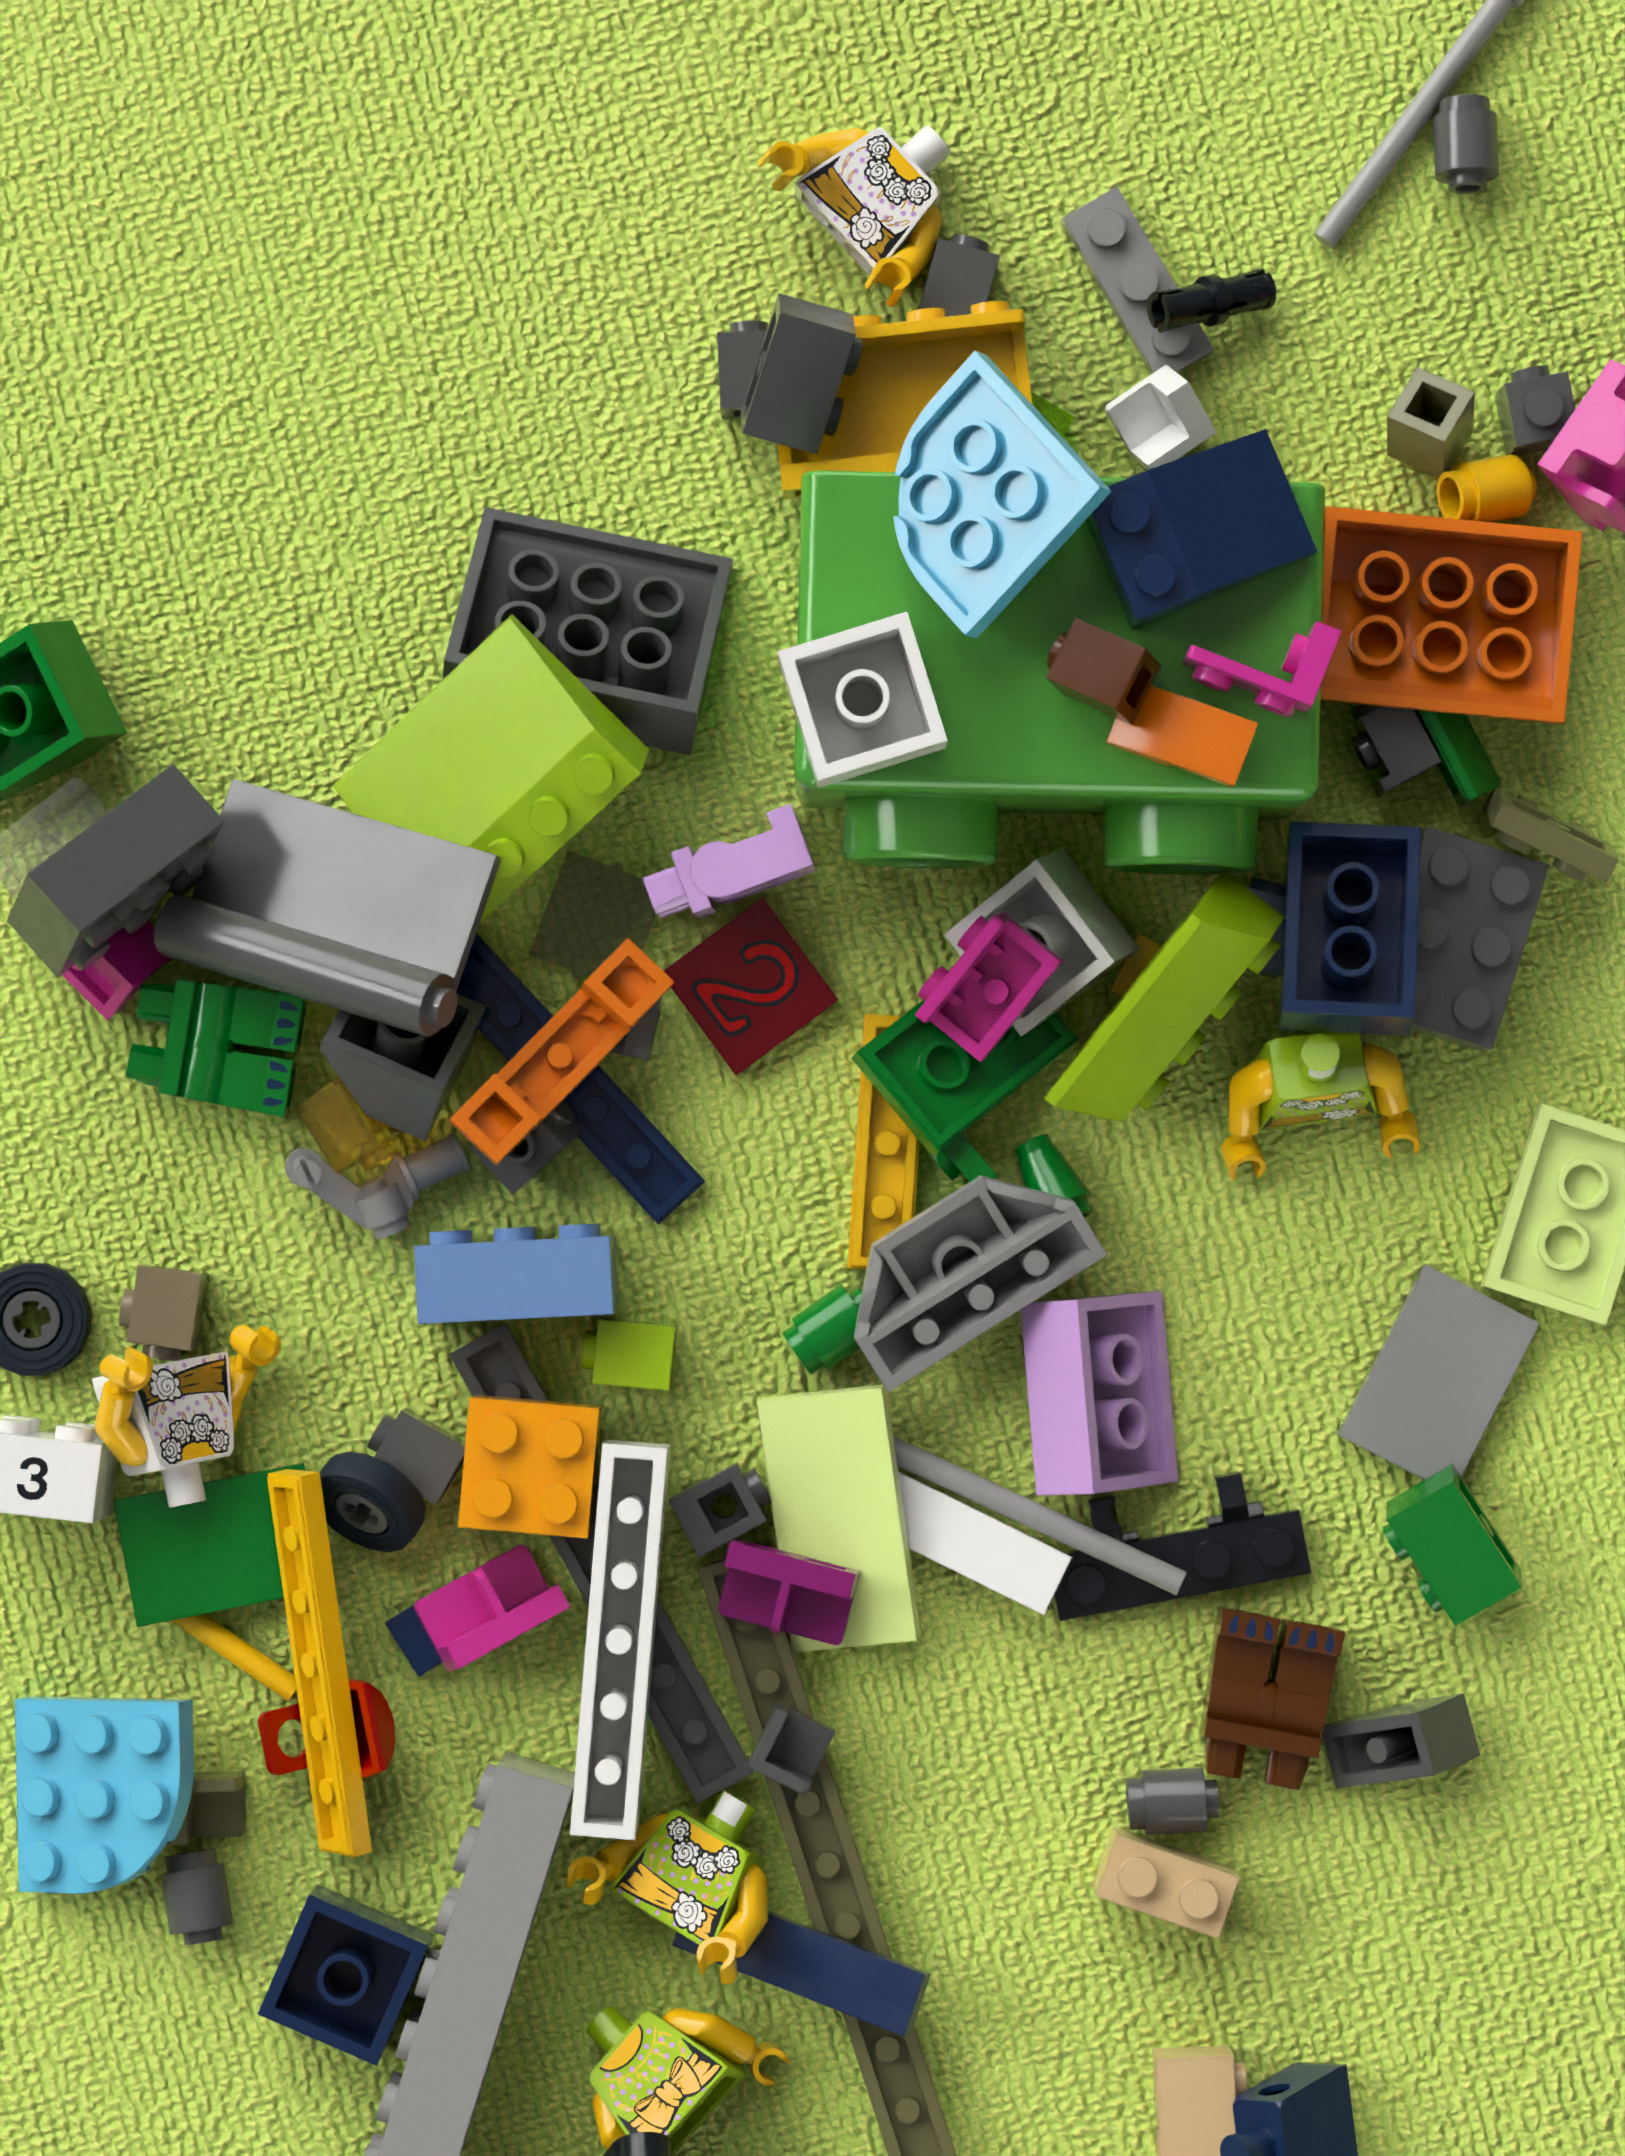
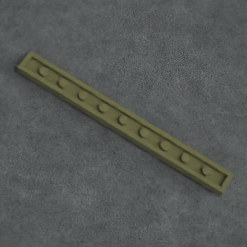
M725 1559L698 1567L697 1570L754 1745H756L777 1701L813 1719L814 1716L787 1633L781 1632L778 1634L770 1632L768 1627L723 1616L718 1612L728 1567L724 1566ZM824 1753L812 1777V1784L806 1795L765 1776L814 1929L892 1958L826 1753ZM842 2012L888 2156H957L915 2025L911 2036H902Z

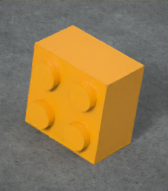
M473 1395L469 1397L458 1527L588 1539L592 1530L602 1405L487 1395Z

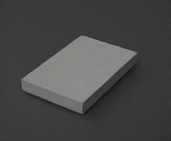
M1423 1264L1337 1435L1424 1480L1452 1463L1462 1477L1540 1323Z

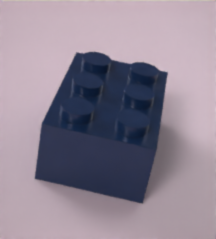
M1290 821L1286 842L1285 918L1283 920L1279 1030L1410 1035L1415 1020L1421 827Z

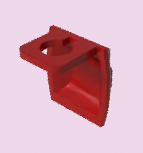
M349 1679L362 1778L381 1773L388 1767L395 1747L394 1719L387 1700L377 1688L365 1681ZM299 1703L263 1712L258 1717V1727L266 1767L272 1775H283L308 1768L305 1748L299 1755L290 1757L283 1753L278 1744V1733L284 1722L293 1719L301 1724Z

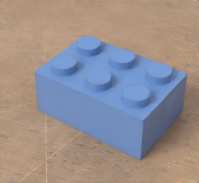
M600 1223L558 1225L559 1238L537 1239L536 1227L494 1229V1242L474 1243L472 1230L429 1232V1245L414 1246L418 1324L615 1314L618 1312L615 1235L601 1236Z

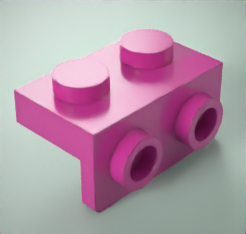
M1005 912L994 915L990 921L982 915L978 917L957 944L964 951L963 955L950 971L941 965L929 977L917 994L924 1001V1004L916 1012L915 1016L923 1023L931 1021L979 1062L984 1061L1064 962L1062 958Z

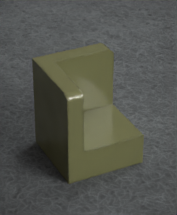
M245 1771L194 1772L191 1800L186 1817L175 1840L167 1842L166 1845L188 1844L193 1838L241 1837L246 1832Z

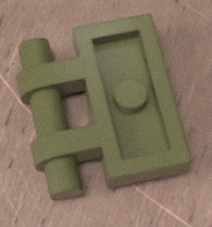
M1493 789L1485 802L1483 812L1488 814L1491 826L1498 829L1495 837L1505 845L1525 854H1529L1532 847H1535L1555 857L1552 865L1562 873L1582 882H1586L1589 876L1592 875L1607 883L1619 859L1614 846L1592 836L1589 828L1573 820H1569L1567 823L1539 810L1536 802L1520 794L1515 798L1501 790Z

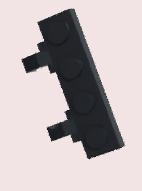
M1238 1471L1213 1475L1220 1502L1218 1506L1220 1514L1205 1517L1207 1526L1139 1539L1137 1531L1122 1533L1117 1518L1114 1495L1089 1499L1088 1504L1093 1529L1186 1571L1187 1574L1176 1596L1079 1550L1067 1552L1066 1554L1073 1556L1054 1595L1058 1618L1060 1621L1309 1574L1311 1569L1300 1512L1298 1509L1264 1515L1262 1501L1247 1503L1242 1476Z

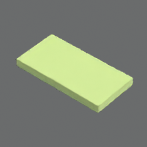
M882 1384L760 1398L757 1401L778 1549L861 1571L843 1642L839 1645H832L790 1633L792 1652L917 1641L921 1637L888 1395L885 1386Z

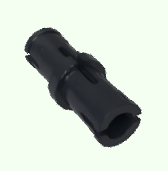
M1263 268L1227 278H1221L1216 274L1202 276L1194 284L1187 285L1186 287L1152 292L1147 301L1148 318L1153 328H1158L1160 333L1195 323H1203L1208 327L1224 324L1230 316L1272 308L1276 300L1275 282L1269 272L1265 273Z

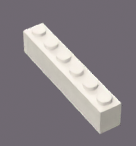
M609 1439L602 1443L570 1835L635 1840L639 1830L670 1457L669 1444Z

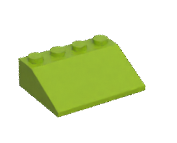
M511 614L336 781L333 787L353 814L501 857L502 859L480 921L481 923L641 774L650 749Z

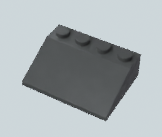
M485 507L444 658L443 679L513 614L646 746L691 755L707 688L733 558Z

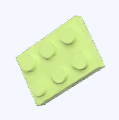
M1538 1104L1481 1286L1606 1326L1625 1268V1130L1552 1106Z

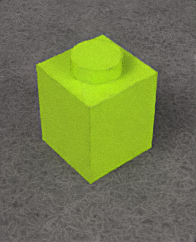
M600 1318L598 1319L597 1331H585L582 1368L593 1369L592 1384L669 1391L672 1382L677 1325Z

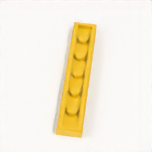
M284 1469L268 1473L267 1482L318 1846L320 1851L357 1857L373 1851L320 1472Z

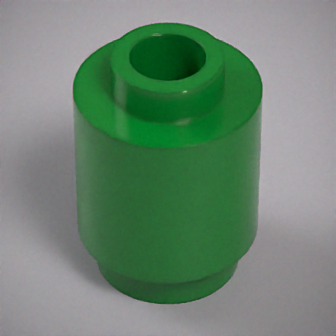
M842 1284L838 1285L792 1318L794 1325L782 1333L811 1375L823 1366L829 1371L860 1349L854 1339L862 1295L860 1287L848 1293Z

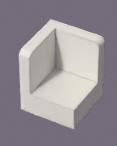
M1164 365L1108 403L1105 407L1108 417L1130 455L1147 470L1177 460L1217 433L1189 382L1168 365Z

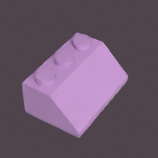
M1162 1291L1038 1301L1022 1308V1338L1024 1343L1036 1496L1097 1494L1179 1482Z

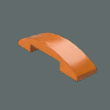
M627 938L587 978L581 989L497 1074L494 1073L449 1119V1122L497 1166L600 1064L670 989L674 981Z

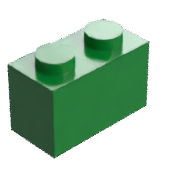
M1453 1463L1387 1501L1386 1520L1389 1524L1383 1527V1532L1390 1546L1401 1560L1409 1556L1411 1557L1423 1576L1417 1579V1584L1425 1600L1435 1613L1444 1609L1455 1626L1522 1588L1521 1568Z

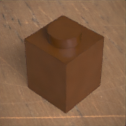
M1075 617L1069 632L1060 634L1050 650L1047 660L1049 672L1046 679L1063 695L1132 725L1161 664L1146 648Z

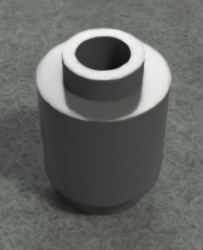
M1461 94L1446 97L1439 101V114L1433 117L1435 179L1440 183L1448 184V190L1452 193L1471 194L1484 191L1487 188V182L1499 176L1497 114L1490 110V99L1483 95Z
M1203 1767L1141 1771V1777L1126 1778L1129 1830L1145 1829L1146 1835L1207 1832V1819L1219 1818L1217 1780H1205Z
M210 1848L165 1856L167 1872L161 1873L170 1935L183 1933L184 1945L223 1939L221 1927L234 1923L224 1863L217 1862L216 1849Z

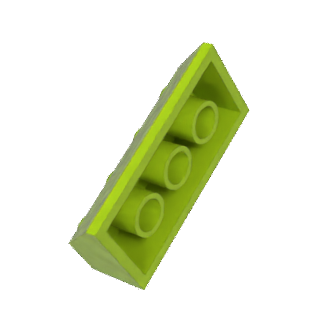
M1222 870L1079 1049L1044 1099L1054 1107L1122 1122L1136 1104L1147 1111L1170 1082L1161 1073L1173 1059L1181 1066H1184L1206 1038V1035L1198 1030L1200 1025L1209 1014L1220 1021L1240 997L1244 990L1235 984L1247 968L1258 975L1279 949L1281 944L1272 936L1285 917L1225 870Z

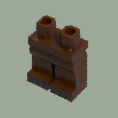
M1218 1606L1203 1714L1199 1733L1206 1737L1205 1771L1209 1774L1240 1779L1246 1745L1269 1749L1264 1783L1299 1790L1308 1769L1309 1758H1319L1321 1736L1326 1721L1337 1659L1341 1655L1345 1631L1338 1628L1282 1618L1272 1677L1269 1680L1272 1653L1277 1641L1280 1619Z

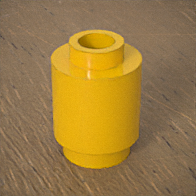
M1515 454L1460 462L1455 464L1450 471L1443 472L1440 475L1436 489L1437 502L1444 518L1483 522L1520 518L1528 513L1531 503L1536 496L1537 484L1531 468Z

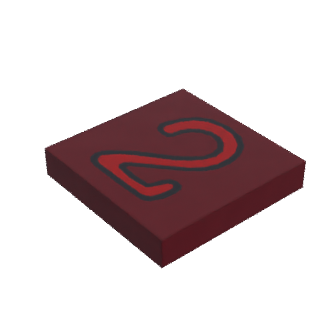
M764 898L758 900L664 970L674 981V984L671 986L674 993L736 1076L839 1001Z

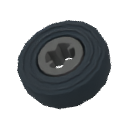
M21 1263L0 1272L1 1368L20 1376H46L66 1368L83 1351L91 1333L92 1308L84 1288L67 1271L48 1263ZM30 1301L39 1302L37 1310L40 1311L47 1308L50 1314V1323L41 1326V1336L38 1338L29 1336L30 1328L21 1331L18 1324V1316L27 1313V1303Z
M345 1452L334 1455L320 1470L327 1524L349 1541L370 1550L393 1552L402 1550L418 1533L425 1518V1503L419 1490L403 1473L387 1462L368 1454Z

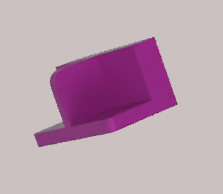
M738 1538L730 1541L724 1566L728 1567L718 1606V1612L721 1615L768 1627L770 1632L778 1634L787 1632L832 1645H839L843 1642L861 1571Z

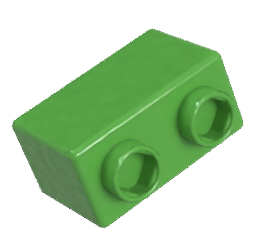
M821 470L808 471L803 474L801 481L797 645L908 612L948 740L946 749L818 788L796 719L794 763L796 795L800 802L808 807L844 809L843 857L846 861L869 866L901 868L985 867L994 864L997 860L998 812L1104 815L1103 864L1111 870L1178 875L1220 874L1222 870H1225L1228 874L1253 871L1257 867L1258 819L1287 818L1316 793L1319 785L1321 685L1312 707L1306 713L1294 709L1292 717H1285L1257 706L1254 703L1257 694L1232 684L1229 693H1225L1194 681L1192 675L1195 669L1183 665L1182 662L1190 645H1195L1284 681H1290L1292 674L1282 671L1281 668L1295 633L1307 636L1310 628L1316 621L1321 623L1323 621L1325 488L1323 485L1310 482H1289L1317 549L1316 554L1133 630L1130 627L1085 520L976 639L964 635L924 590L905 561L897 539L893 518L894 516H899L898 497L901 477L896 476L895 472ZM1099 477L1107 487L1127 479ZM1075 617L1146 648L1161 664L1153 681V687L1202 702L1258 723L1233 788L1172 765L1164 766L1107 744L1106 741L1115 717L1063 695L1046 679L1049 672L1047 660L1050 650L1060 634L1069 632Z

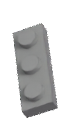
M1117 186L1062 218V226L1150 374H1153L1164 365H1168L1179 374L1213 353L1214 348L1199 323L1161 333L1158 332V328H1153L1147 313L1149 295L1159 290L1176 289L1177 286Z

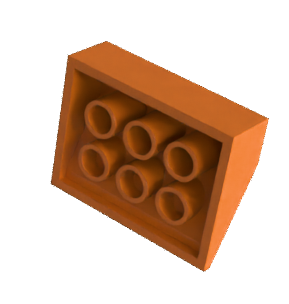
M1326 506L1322 623L1341 630V634L1321 682V701L1564 724L1583 531Z

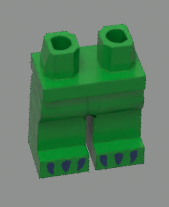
M176 979V985H141L136 1018L167 1023L169 1027L165 1049L132 1043L126 1077L147 1085L157 1086L158 1093L289 1118L298 1062L237 1052L235 1048L236 1044L299 1054L308 1000L282 992L246 989Z

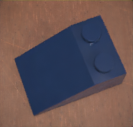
M1266 429L1160 465L1108 486L1112 492L1086 519L1132 630L1317 553L1315 544Z

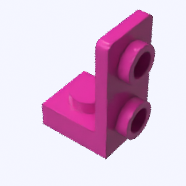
M1316 621L1310 628L1307 636L1295 633L1281 668L1282 671L1292 674L1289 682L1195 645H1190L1182 664L1195 669L1192 679L1204 686L1229 693L1232 684L1256 693L1257 696L1254 703L1257 706L1285 717H1292L1294 709L1306 713L1312 707L1341 630Z

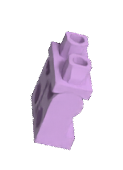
M791 803L766 812L772 830L732 845L721 841L710 842L699 848L696 853L689 846L671 852L675 866L643 878L655 914L659 915L660 918H664L691 908L693 914L698 919L717 913L713 902L721 904L735 902L817 872Z

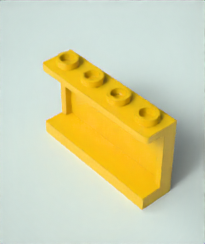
M989 301L970 306L971 314L945 317V309L943 308L913 310L906 313L907 321L881 324V317L879 315L853 316L856 331L855 337L863 339V346L853 377L843 374L836 397L842 398L844 403L837 430L834 436L823 435L817 454L778 444L783 500L801 498L802 476L808 471L895 472L903 444L917 417L974 351L986 354L1032 404L1024 332V309L1009 310V302Z

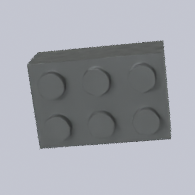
M172 764L27 873L7 922L57 978L75 964L83 971L93 965L108 951L111 945L107 940L122 928L131 934L146 924L158 911L155 903L170 891L174 895H183L197 884V881L206 873L202 866L218 850L214 841L225 821L178 768Z
M1427 826L1421 830L1415 1020L1411 1030L1482 1052L1493 1049L1549 869L1548 864Z

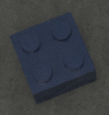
M316 1884L306 1900L258 2015L377 2066L434 1934Z

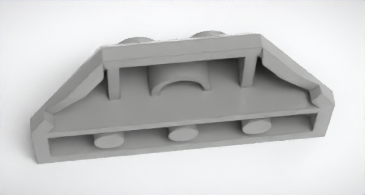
M980 1175L871 1244L854 1339L889 1393L1107 1256L1073 1199Z

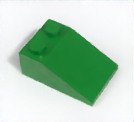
M73 620L28 624L0 643V802L81 763L127 734Z

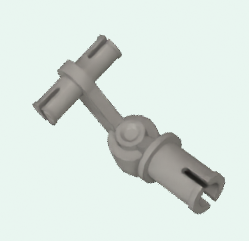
M454 1133L405 1157H402L400 1152L394 1154L382 1176L373 1178L360 1186L324 1161L311 1148L298 1147V1149L292 1150L285 1162L286 1175L292 1183L297 1186L306 1187L366 1230H372L375 1239L389 1237L410 1225L407 1213L414 1200L420 1198L419 1191L463 1171L471 1170Z

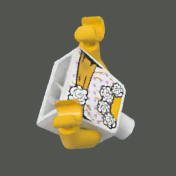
M925 125L902 147L881 127L874 129L870 133L857 127L818 134L795 144L785 141L776 142L759 159L757 163L759 167L766 163H772L781 169L782 174L771 184L776 191L784 190L796 176H801L795 182V196L869 275L864 285L867 290L874 283L878 282L884 283L892 289L893 292L886 302L888 306H896L907 286L931 263L943 218L938 208L941 191L927 175L951 154V150L930 126Z
M247 1325L234 1328L230 1334V1344L238 1352L235 1356L228 1357V1352L225 1351L153 1365L149 1356L133 1347H128L124 1351V1360L112 1354L106 1356L101 1361L100 1372L103 1376L92 1378L93 1387L99 1402L95 1432L117 1458L123 1472L128 1476L161 1470L169 1508L205 1501L206 1495L199 1462L226 1457L232 1454L234 1450V1435L242 1406L258 1370L256 1365L264 1366L271 1363L278 1356L281 1349L280 1337L267 1326H260L257 1332Z

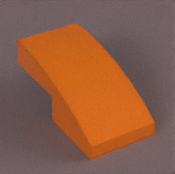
M1151 686L1133 724L1131 725L1115 718L1106 743L1164 766L1172 765L1233 788L1258 723L1202 702Z

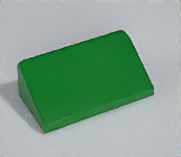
M1414 710L1441 760L1437 766L1457 804L1460 803L1462 806L1500 785V779L1467 715Z

